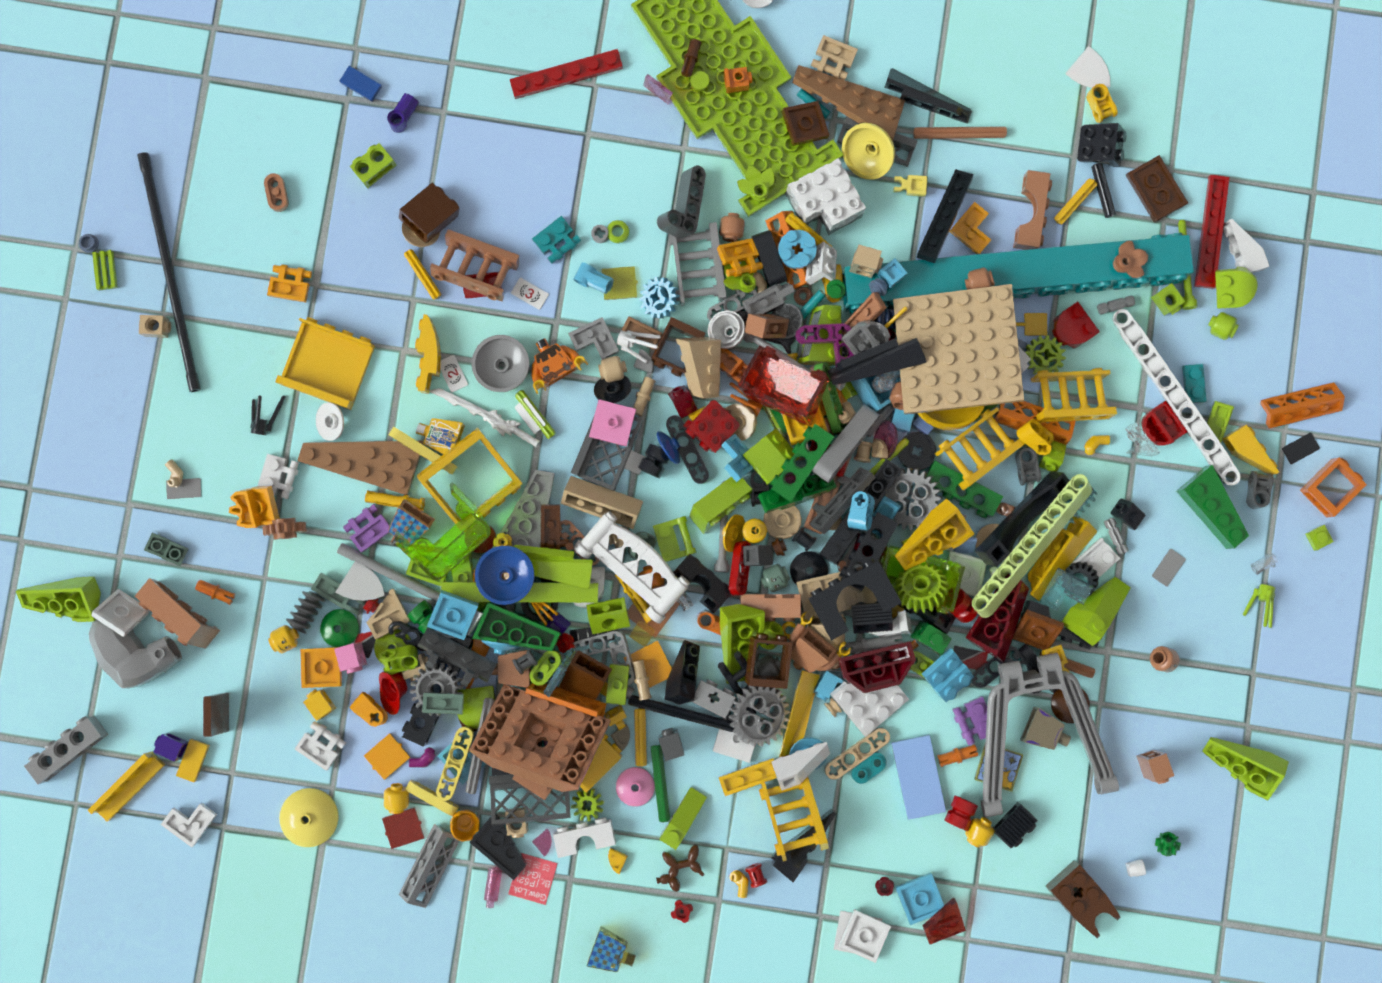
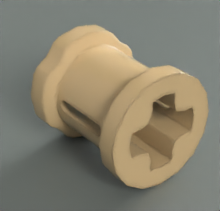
M862 441L858 446L854 461L871 463L869 457L873 443Z

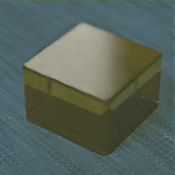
M639 620L629 637L646 647L656 629Z

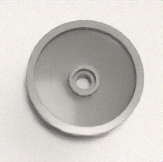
M506 335L491 336L483 340L475 349L472 357V371L476 380L484 388L493 392H508L517 388L525 380L529 371V356L524 346L513 337ZM505 363L506 366L505 368L500 369L499 364Z

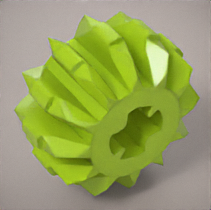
M594 788L590 794L584 791V795L578 790V797L572 798L576 804H572L571 808H578L574 812V816L581 813V821L587 816V820L590 822L591 815L597 819L599 817L597 812H603V808L599 806L603 805L604 801H597L601 797V793L594 796ZM585 800L592 802L590 809L583 807Z

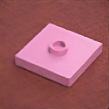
M598 400L589 437L627 447L636 409Z

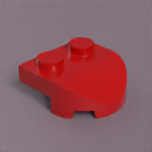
M1078 301L1057 315L1053 320L1054 329L1052 332L1057 342L1062 343V346H1070L1072 349L1081 346L1100 332Z
M1163 401L1148 411L1142 418L1143 432L1148 440L1156 446L1171 444L1187 433V430L1167 401Z

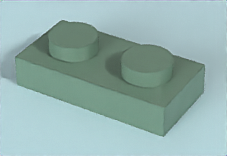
M423 693L422 713L463 714L464 694Z

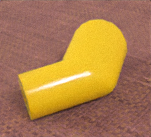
M1091 436L1084 445L1085 453L1093 455L1099 445H1109L1110 436Z

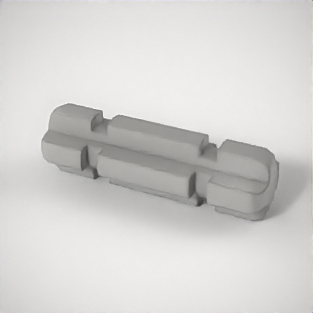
M1127 296L1124 299L1108 301L1107 304L1101 303L1097 305V310L1099 314H1105L1108 311L1112 312L1124 309L1125 307H1131L1135 305V300L1133 296Z
M1109 518L1105 520L1104 525L1106 529H1109L1108 533L1113 544L1116 545L1117 553L1120 555L1128 552L1129 549L1124 544L1125 540L1119 527H1116L1115 519Z

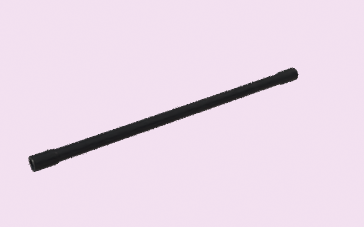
M142 152L137 154L140 171L143 175L186 370L189 392H197L201 388L198 374L195 370L152 175L149 153Z

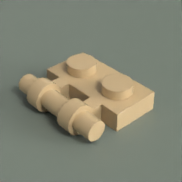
M823 35L816 51V55L822 57L821 61L813 59L811 66L817 68L819 72L824 71L836 78L839 77L846 80L848 73L843 71L842 67L851 68L858 49ZM827 60L837 63L836 68L826 64Z

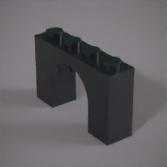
M871 559L862 564L864 568L858 571L854 568L845 573L846 577L839 580L836 578L828 582L829 587L823 590L819 587L810 592L812 596L808 599L831 641L849 631L837 608L838 596L844 588L854 584L868 587L874 593L884 612L902 603L878 560L874 562Z

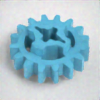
M655 277V279H649V285L643 284L645 290L640 291L643 297L639 298V301L644 303L641 305V308L646 309L645 314H651L652 318L664 319V316L669 317V311L675 312L674 305H679L676 298L680 297V295L675 294L678 287H672L674 282L668 281V278Z

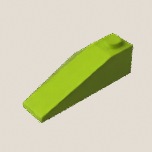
M95 576L76 577L21 588L15 591L22 608L41 613L45 611L55 613L56 617H70L75 622H95L97 620L91 616L92 611L99 606L101 596Z
M741 604L720 607L723 661L732 675L742 669L735 659L734 653L740 651L747 661L750 635L756 636L757 633H763L764 610ZM745 676L737 682L745 681Z
M1210 737L1202 750L1217 765L1225 767L1231 772L1230 776L1234 779L1238 778L1244 783V787L1249 792L1267 801L1285 777L1289 761L1271 752Z

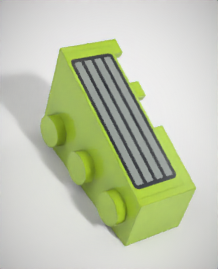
M822 305L814 308L809 325L841 324V306ZM820 329L819 336L822 339L828 338V332L825 329ZM833 343L803 344V351L798 363L814 365L827 362L829 366L836 365Z

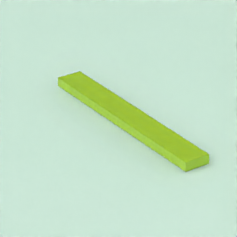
M441 582V590L473 602H491L479 592L476 582ZM533 583L529 593L518 602L598 603V583H590L589 589L564 583Z

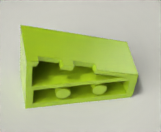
M730 477L693 504L689 517L704 534L719 523L724 516L731 514L740 503H746L751 498L752 488L743 478L736 482L733 477Z

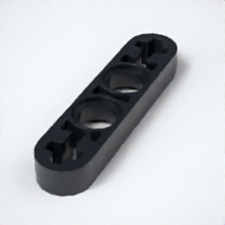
M676 415L670 416L666 421V427L671 438H674L673 433H677L674 427L670 428L669 426L671 425V420L674 419L675 422H680L678 424L680 431L682 429L684 431L687 430L683 426V420ZM686 432L679 433L675 436L677 441L681 436H685L689 440L688 445L678 448L679 454L692 480L697 484H703L708 480V470L692 438ZM689 453H694L697 456V461L693 464L686 461V456ZM701 463L702 466L698 468L700 472H705L704 479H696L697 472L695 469L691 471L690 467H695Z

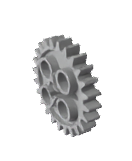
M908 468L907 473L902 469L900 475H898L885 495L894 502L900 501L903 504V510H898L893 518L898 523L897 526L902 524L903 530L908 525L910 531L914 530L915 525L918 528L931 510L939 505L937 501L943 499V497L937 496V493L941 491V489H935L938 482H931L933 476L926 478V471L919 474V468L915 469L914 473L912 468ZM902 482L907 485L906 492L900 490ZM913 482H914L916 485H915V488H914L913 493H912V489H913V485H912V484H913ZM919 487H923L926 490L925 497L919 495ZM911 496V498L914 499V502L910 503V500L907 499V497ZM915 506H919L922 509L920 516L915 514ZM909 507V515L907 516L906 511Z
M749 686V690L742 688L743 695L737 693L736 695L739 700H732L735 707L729 709L734 712V714L729 716L730 719L734 720L730 723V726L735 728L733 733L738 735L737 738L743 740L746 744L750 743L752 746L758 744L762 747L765 742L769 745L770 739L777 740L776 734L783 735L780 731L781 728H787L784 722L789 721V719L785 715L789 714L790 711L785 709L789 706V703L783 702L786 696L781 695L782 691L776 688ZM758 698V703L754 706V701ZM774 706L773 711L770 713V708ZM746 707H750L772 718L773 722H769L764 718L757 716L750 711H747ZM750 716L749 721L745 723L746 718ZM765 724V728L761 731L762 725Z

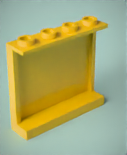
M307 317L306 320L299 318V321L302 322L283 373L281 376L277 375L275 382L352 410L375 346L371 343L370 339L360 336L358 339L353 337V333L349 331H336V327L326 323L324 326L317 324L318 321L313 318Z

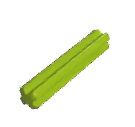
M524 390L517 392L515 398L536 422L546 438H552L556 434L552 426ZM525 397L546 423L545 426L541 424L523 399Z

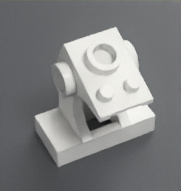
M906 611L898 612L896 619L893 620L892 631L868 633L879 637L913 634L910 614Z

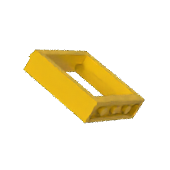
M476 428L417 474L418 480L461 531L472 528L475 525L474 521L480 517H486L491 512L490 509L495 505L500 506L506 500V496L510 493L512 495L521 488L520 485H522L518 476L479 428ZM480 439L511 477L512 481L461 520L428 479Z

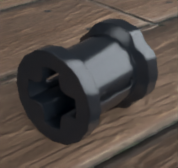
M801 527L791 541L799 543L807 552L817 538L810 536Z

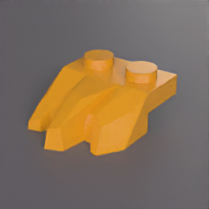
M257 486L236 491L230 497L236 505L229 507V513L239 517L237 526L257 528L260 525L272 524V520L280 519L272 486Z

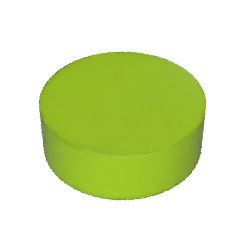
M703 71L694 72L690 78L691 87L699 92L706 90L709 86L708 75Z

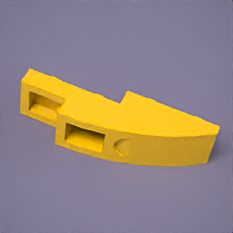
M423 314V319L419 321L420 336L415 342L417 352L420 355H424L420 359L419 368L421 373L416 379V387L419 392L429 394L432 376L440 377L441 349L432 319L428 315Z

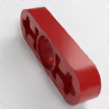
M738 541L734 545L729 580V591L733 596L743 595L747 591L750 566H744L743 546H751L748 541Z

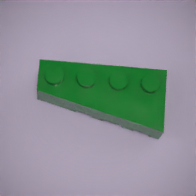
M1213 465L1203 467L1176 491L1226 549L1236 548L1249 537Z
M488 602L472 639L554 651L562 633Z

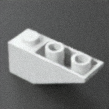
M1233 219L1224 223L1223 233L1228 238L1230 253L1235 258V268L1237 266L1245 267L1253 274L1270 267L1264 249Z
M827 742L817 743L813 747L798 750L791 755L779 757L771 761L781 790L801 784L830 755Z

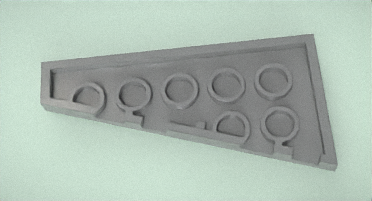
M535 470L524 492L500 532L511 536L512 546L541 547V504H549L555 473Z

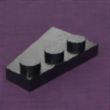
M496 813V820H500L498 814ZM491 817L469 842L513 880L527 865L511 836H507L505 826H492Z

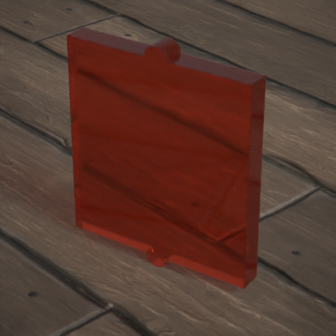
M415 807L405 810L403 813L382 818L386 830L385 835L388 837L391 849L424 839L420 825L422 822L419 821Z

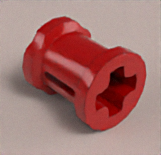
M755 863L745 868L752 882L750 884L751 888L762 886L768 882L767 878L763 876L761 863Z

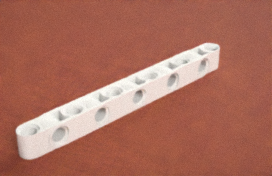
M1120 309L1113 314L1112 321L1121 337L1183 424L1208 464L1213 465L1223 483L1236 485L1240 481L1241 475L1233 464L1232 459L1145 332L1127 310ZM1119 313H1124L1127 317L1126 322L1123 324L1116 320ZM1141 344L1148 347L1146 355H1141L1138 352V347ZM1162 376H1168L1170 379V383L1166 387L1160 384ZM1186 407L1192 411L1189 418L1182 416V410ZM1211 439L1213 447L1206 450L1203 444L1206 440ZM1233 471L1235 478L1233 481L1228 482L1225 478L1226 473Z

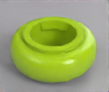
M615 220L607 227L608 239L613 243L619 244L627 240L630 230L625 222ZM616 227L623 229V234L619 237L614 236L612 233Z

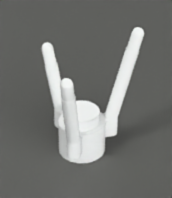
M621 330L617 339V345L622 346L621 350L647 363V359L629 347L632 348L634 343L657 349V345L638 340L636 337L661 339V336Z

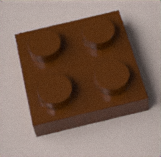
M819 101L783 108L782 115L793 146L828 139L830 136Z

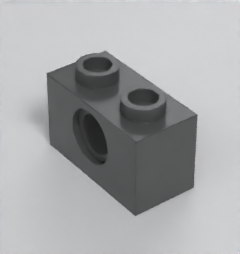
M672 727L662 730L658 739L665 761L684 756V749L678 729L673 730Z

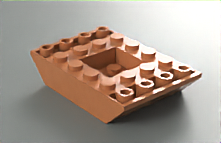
M503 684L469 751L492 768L561 792L578 790L611 720L601 716L594 717L526 694L524 690ZM542 740L548 742V744L545 747L537 746V744Z

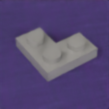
M603 317L568 333L576 351L595 344L601 359L608 358L619 352Z

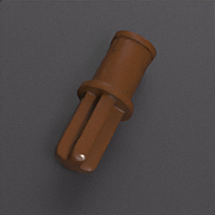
M698 39L690 40L687 53L684 54L685 60L681 70L684 77L689 78L692 76L695 63L698 62V53L702 42Z

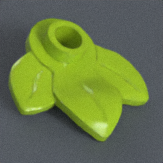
M749 165L746 170L745 179L737 181L739 190L744 194L751 195L755 201H764L769 195V188L774 184L773 170L768 168L761 173L757 168ZM760 189L763 191V194L758 195L756 191Z
M742 261L740 266L747 265L745 261ZM729 264L724 266V274L726 277V269L732 268ZM743 273L739 277L730 276L723 281L729 289L741 290L745 293L752 292L756 287V281L753 277L754 273Z

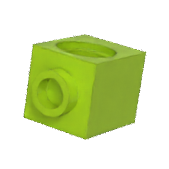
M1172 283L1151 297L1164 316L1168 313L1175 314L1182 309L1180 305L1185 302ZM1166 297L1171 298L1172 305L1166 302Z

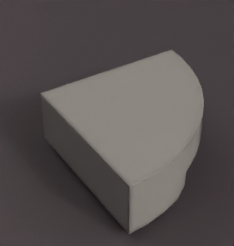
M640 349L638 354L647 359L648 362L644 363L637 358L634 368L652 374V360L647 352Z

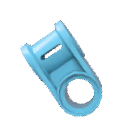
M858 491L853 495L847 520L849 528L870 530L875 500L871 495L862 491Z

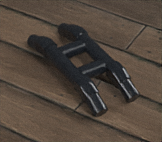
M737 651L734 653V657L741 666V670L732 675L724 662H720L718 668L735 694L743 695V691L737 681L746 676L747 661L742 653ZM746 707L747 711H750L753 714L757 713L756 710L750 707Z

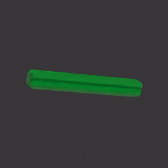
M661 745L651 746L658 819L659 822L664 823L670 821L663 752Z

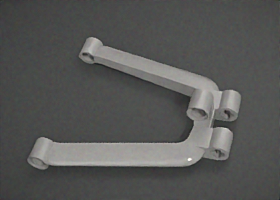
M1058 653L1037 656L1039 673L1036 670L1022 672L1021 664L1018 660L998 665L1001 683L992 688L987 704L983 800H981V808L985 818L1003 814L1001 795L1008 704L1012 698L1026 693L1048 689H1060L1062 691L1093 770L1094 785L1097 793L1102 795L1119 791L1118 780L1115 774H1113L1111 764L1079 681L1072 673L1062 671Z

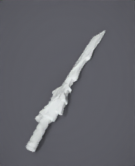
M441 388L429 391L444 398L453 406L460 405L468 409L474 416L477 414L482 416L484 421L489 422L492 428L496 429L502 436L505 433L512 436L513 433L534 447H537L540 443L538 439L533 438V436L518 428L521 423L515 420H503L501 415L497 414V410L488 412Z

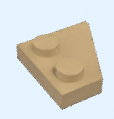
M391 589L388 592L389 594L366 622L375 640L389 633L388 628L392 622L402 621L406 624L411 622L395 589ZM395 626L393 630L400 628V626Z

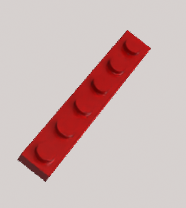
M618 49L509 80L514 97L518 99L621 70L623 65Z
M1212 174L1208 176L1194 287L1216 288L1215 272L1218 270L1230 177Z

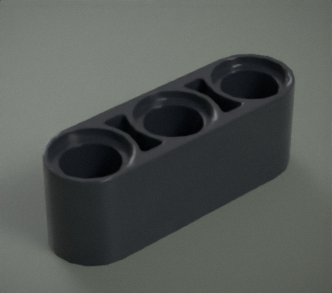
M767 230L751 236L758 250V260L763 265L762 271L768 287L786 282V273L771 231Z

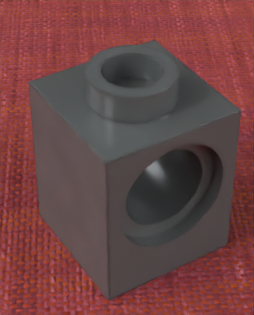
M743 546L744 566L773 565L772 546Z

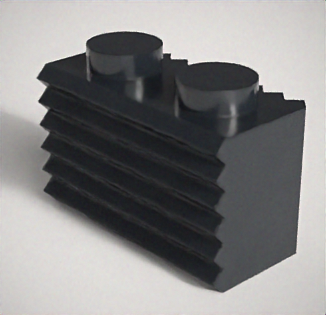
M878 601L870 604L858 602L855 605H851L854 634L893 630L891 609L884 612Z
M1017 802L993 829L994 833L1009 848H1013V846L1017 847L1022 843L1024 834L1030 833L1035 829V823L1038 820L1022 804Z

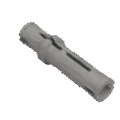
M902 635L867 640L862 638L860 641L846 643L844 648L852 647L850 654L864 653L903 643V641H894L902 639Z

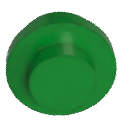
M834 279L827 284L826 291L830 297L840 298L845 294L846 286L841 280Z

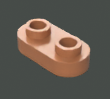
M272 173L267 175L264 179V187L268 205L274 211L282 212L286 210L289 204L285 182L278 174ZM278 182V186L273 187V183ZM278 200H282L281 205H276Z

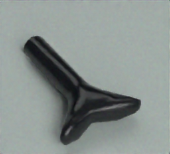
M796 337L790 339H762L782 345L787 354H791V345L795 342Z

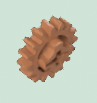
M296 518L272 520V524L263 526V535H273L274 540L292 539L297 537V533L307 532L306 522H296Z

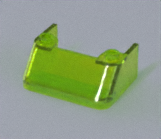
M453 482L449 484L451 495L458 501L455 509L461 520L433 544L429 539L421 537L411 544L398 531L395 533V544L430 578L435 580L445 577L482 544L491 533L489 524L475 504Z

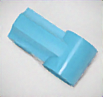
M583 262L573 278L578 284L584 287L590 286L605 294L610 292L614 281L613 278L598 272L594 267Z

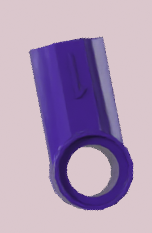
M404 93L395 109L388 113V123L396 133H401L406 129L408 120L419 104V101L410 94ZM401 119L400 123H393L394 120Z

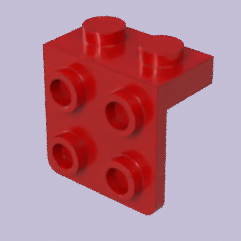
M712 400L693 421L687 420L683 426L687 429L685 432L692 439L696 437L700 441L699 446L703 450L716 453L722 447L721 445L739 428L740 424L716 400Z

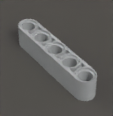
M864 404L819 459L812 472L829 483L872 430L881 414Z

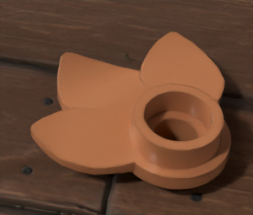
M1126 241L1119 247V255L1114 258L1113 267L1117 272L1127 273L1132 278H1140L1144 276L1141 266L1148 261V254L1141 249L1135 250L1133 242Z

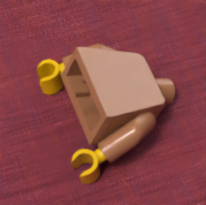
M806 611L801 615V623L796 625L790 635V641L793 642L791 658L794 660L793 665L798 670L804 668L808 673H812L815 670H830L839 662V658L842 655L847 656L850 654L851 647L846 651L843 650L842 647L846 645V641L840 644L839 651L835 653L837 649L809 626L805 628L806 624L814 620V615L810 620L805 619V614L808 612Z

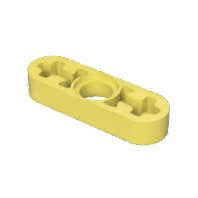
M410 780L405 788L409 793L448 815L453 816L459 809L457 804L450 800H440L436 792L417 781Z

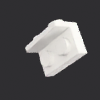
M825 242L817 245L815 259L806 266L805 281L810 285L823 277L830 281L835 279L837 251Z

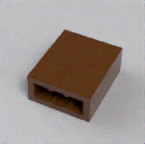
M432 182L400 208L399 219L424 243H428L458 217L460 208L455 200L450 199L441 187L436 186Z
M578 650L558 688L596 700L612 668Z

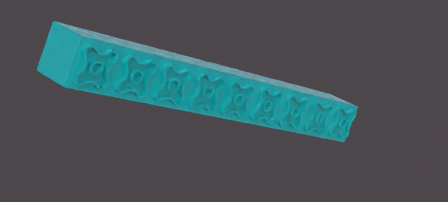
M1174 233L1154 235L1149 239L1127 240L1133 242L1135 250L1141 249L1148 254V261L1141 266L1144 276L1140 278H1132L1127 273H1120L1114 269V258L1119 255L1121 244L1126 242L1117 241L937 258L936 263L925 260L900 261L899 263L905 269L907 275L891 289H887L885 296L880 297L887 309H894L893 299L967 290L965 279H968V273L983 267L987 268L988 271L991 270L995 283L994 286L1012 284L1013 299L1029 298L1034 294H1038V297L1068 294V291H1075V293L1099 292L1109 287H1113V290L1140 288L1144 286L1143 284L1160 286L1172 283L1174 285L1188 279L1187 277L1194 273L1190 236ZM882 263L881 268H883L888 263ZM846 266L842 271L843 283L846 286V291L843 295L844 312L853 314L872 294L869 283L879 277L877 273H874L872 278L849 272L851 266Z

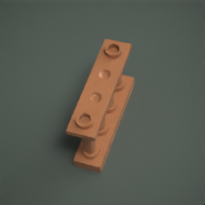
M448 229L445 234L448 249L439 266L431 263V276L439 281L444 280L480 293L491 300L503 301L504 290L501 289V285L509 269L517 271L519 255ZM455 250L466 252L458 272L447 269ZM473 256L483 258L484 261L476 278L473 279L465 276ZM494 262L502 267L492 286L482 281L490 264Z

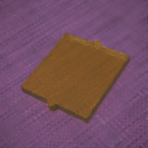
M635 266L602 269V274L614 280L610 292L604 293V300L637 298L636 284H638L635 276Z

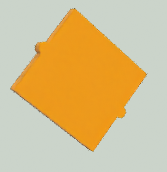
M391 733L364 755L373 766L372 769L376 770L384 780L410 758L409 754L403 749L402 743H398Z

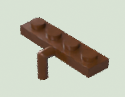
M541 504V548L560 550V547H566L567 550H572L574 547L573 540L560 539V504ZM541 578V582H556Z

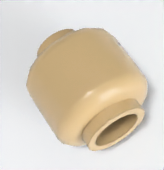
M618 356L604 358L601 360V364L598 365L601 379H605L608 383L622 380L624 372H627L625 361H621Z

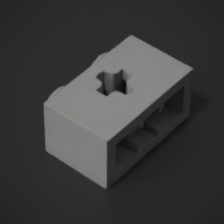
M708 679L706 682L701 680L695 691L694 701L691 702L728 720L732 712L729 709L735 705L732 700L737 701L738 699L734 697L735 693L726 688L723 691L716 688L718 684ZM718 693L717 697L720 698L719 702L714 701V703H712L713 699H711V696L716 695Z

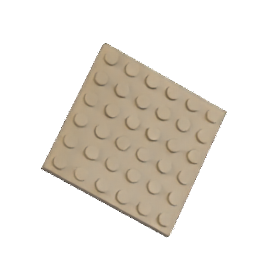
M1012 284L893 299L894 315L904 307H907V310L895 320L898 345L918 338L926 358V363L900 369L904 415L1024 401Z

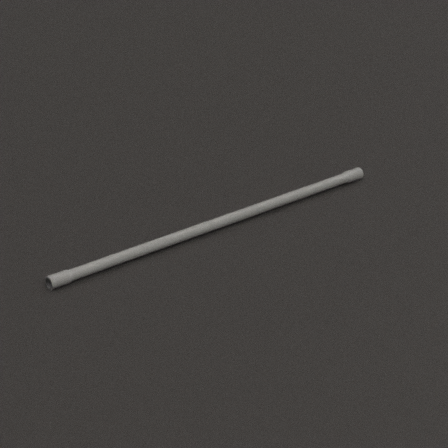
M341 543L339 546L338 554L356 561L437 602L440 595L439 592L358 552L344 543ZM530 648V649H532V650H534V651H536V652H538V653H540V654H542V655L547 651V650H541V649ZM560 653L562 657L561 664L568 667L572 659ZM629 686L627 688V699H630L634 691Z

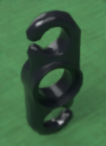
M394 621L389 625L388 631L391 635L394 634L393 628L400 626L401 631L396 633L395 637L401 638L406 645H413L420 651H426L418 647L424 634L420 633L416 627L402 621ZM408 632H415L417 634L414 640H408L405 636Z

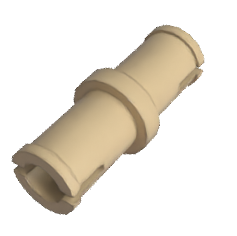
M644 377L640 391L636 393L637 398L633 408L636 409L635 415L643 416L646 404L651 399L650 394L656 382L654 379Z
M644 660L632 662L635 674L634 683L637 684L639 700L652 698L648 684L650 679L646 674Z

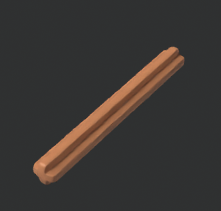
M1005 126L915 127L913 130V137L915 139L1005 138L1007 135V128Z

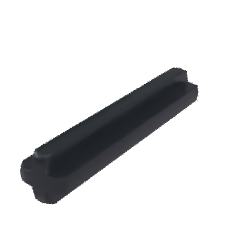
M1096 163L1091 167L1093 176L1097 183L1096 187L1105 218H1111L1116 215L1103 164Z

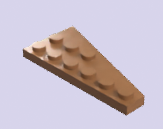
M798 65L792 83L810 94L819 95L826 104L830 102L837 106L836 110L859 124L872 123L878 125L888 133L893 141L905 100Z

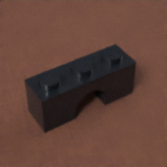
M690 553L673 572L677 578L683 576L690 583H698L702 586L704 596L700 602L713 614L731 595L729 586Z

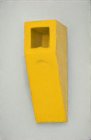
M1247 424L1238 427L1223 437V443L1233 456L1266 474L1274 475L1279 473L1276 462L1269 458L1265 446L1258 442L1254 430L1248 427Z

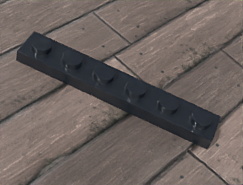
M955 169L918 250L917 258L936 263L974 174Z

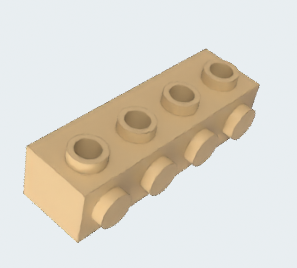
M571 476L564 489L561 504L600 518L609 511L617 517V524L634 529L643 501Z

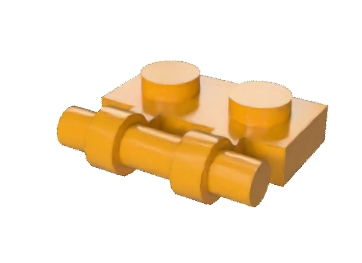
M752 238L722 244L717 247L723 266L730 264L732 267L726 269L727 277H739L743 273L752 274L763 268L761 262L755 263L754 259L759 256V253ZM745 261L747 265L740 266L739 262Z
M281 264V266L273 265V272L279 273L278 278L270 277L267 296L306 303L310 284L303 282V279H311L312 271L301 267L297 269L290 268L284 264ZM286 276H296L295 281L286 279Z

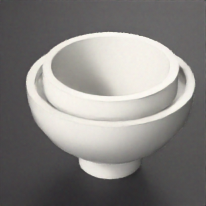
M729 310L721 311L710 320L708 336L720 339L721 348L723 349L733 348L740 344L745 336V323L737 313ZM732 329V335H727V332Z

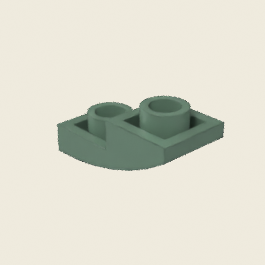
M152 532L144 551L181 566L189 548Z

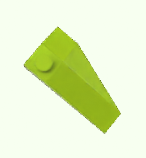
M1113 577L1096 589L1090 596L1088 595L1072 606L1061 622L1064 623L1066 628L1094 646L1108 630L1131 587L1117 577Z

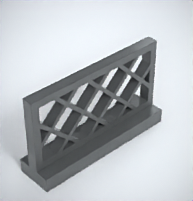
M634 416V421H637V425L630 432L632 437L630 438L629 436L628 446L620 449L619 445L616 444L618 451L608 455L605 448L610 442L603 443L602 440L589 437L593 423L592 420L570 473L615 491L644 420ZM603 448L606 456L596 460L594 456L595 450ZM620 454L622 459L620 465L613 467L610 458ZM608 460L611 469L601 473L598 463ZM595 465L598 474L593 477L585 475L588 468ZM610 472L613 473L614 480L612 485L605 483L603 475Z
M514 775L489 776L492 826L571 818L569 791L563 792L560 796L551 791L550 793L557 800L549 807L543 802L542 798H538L530 790L513 780ZM518 788H523L527 791L521 800L513 795ZM504 790L508 795L499 802L495 798V791ZM529 795H532L537 800L531 809L523 803ZM510 797L518 802L511 811L504 806ZM559 802H562L566 806V813L557 814L553 809ZM541 803L548 810L544 815L538 816L533 811ZM522 805L528 812L524 817L518 818L514 812ZM501 807L509 813L504 819L496 820V813Z

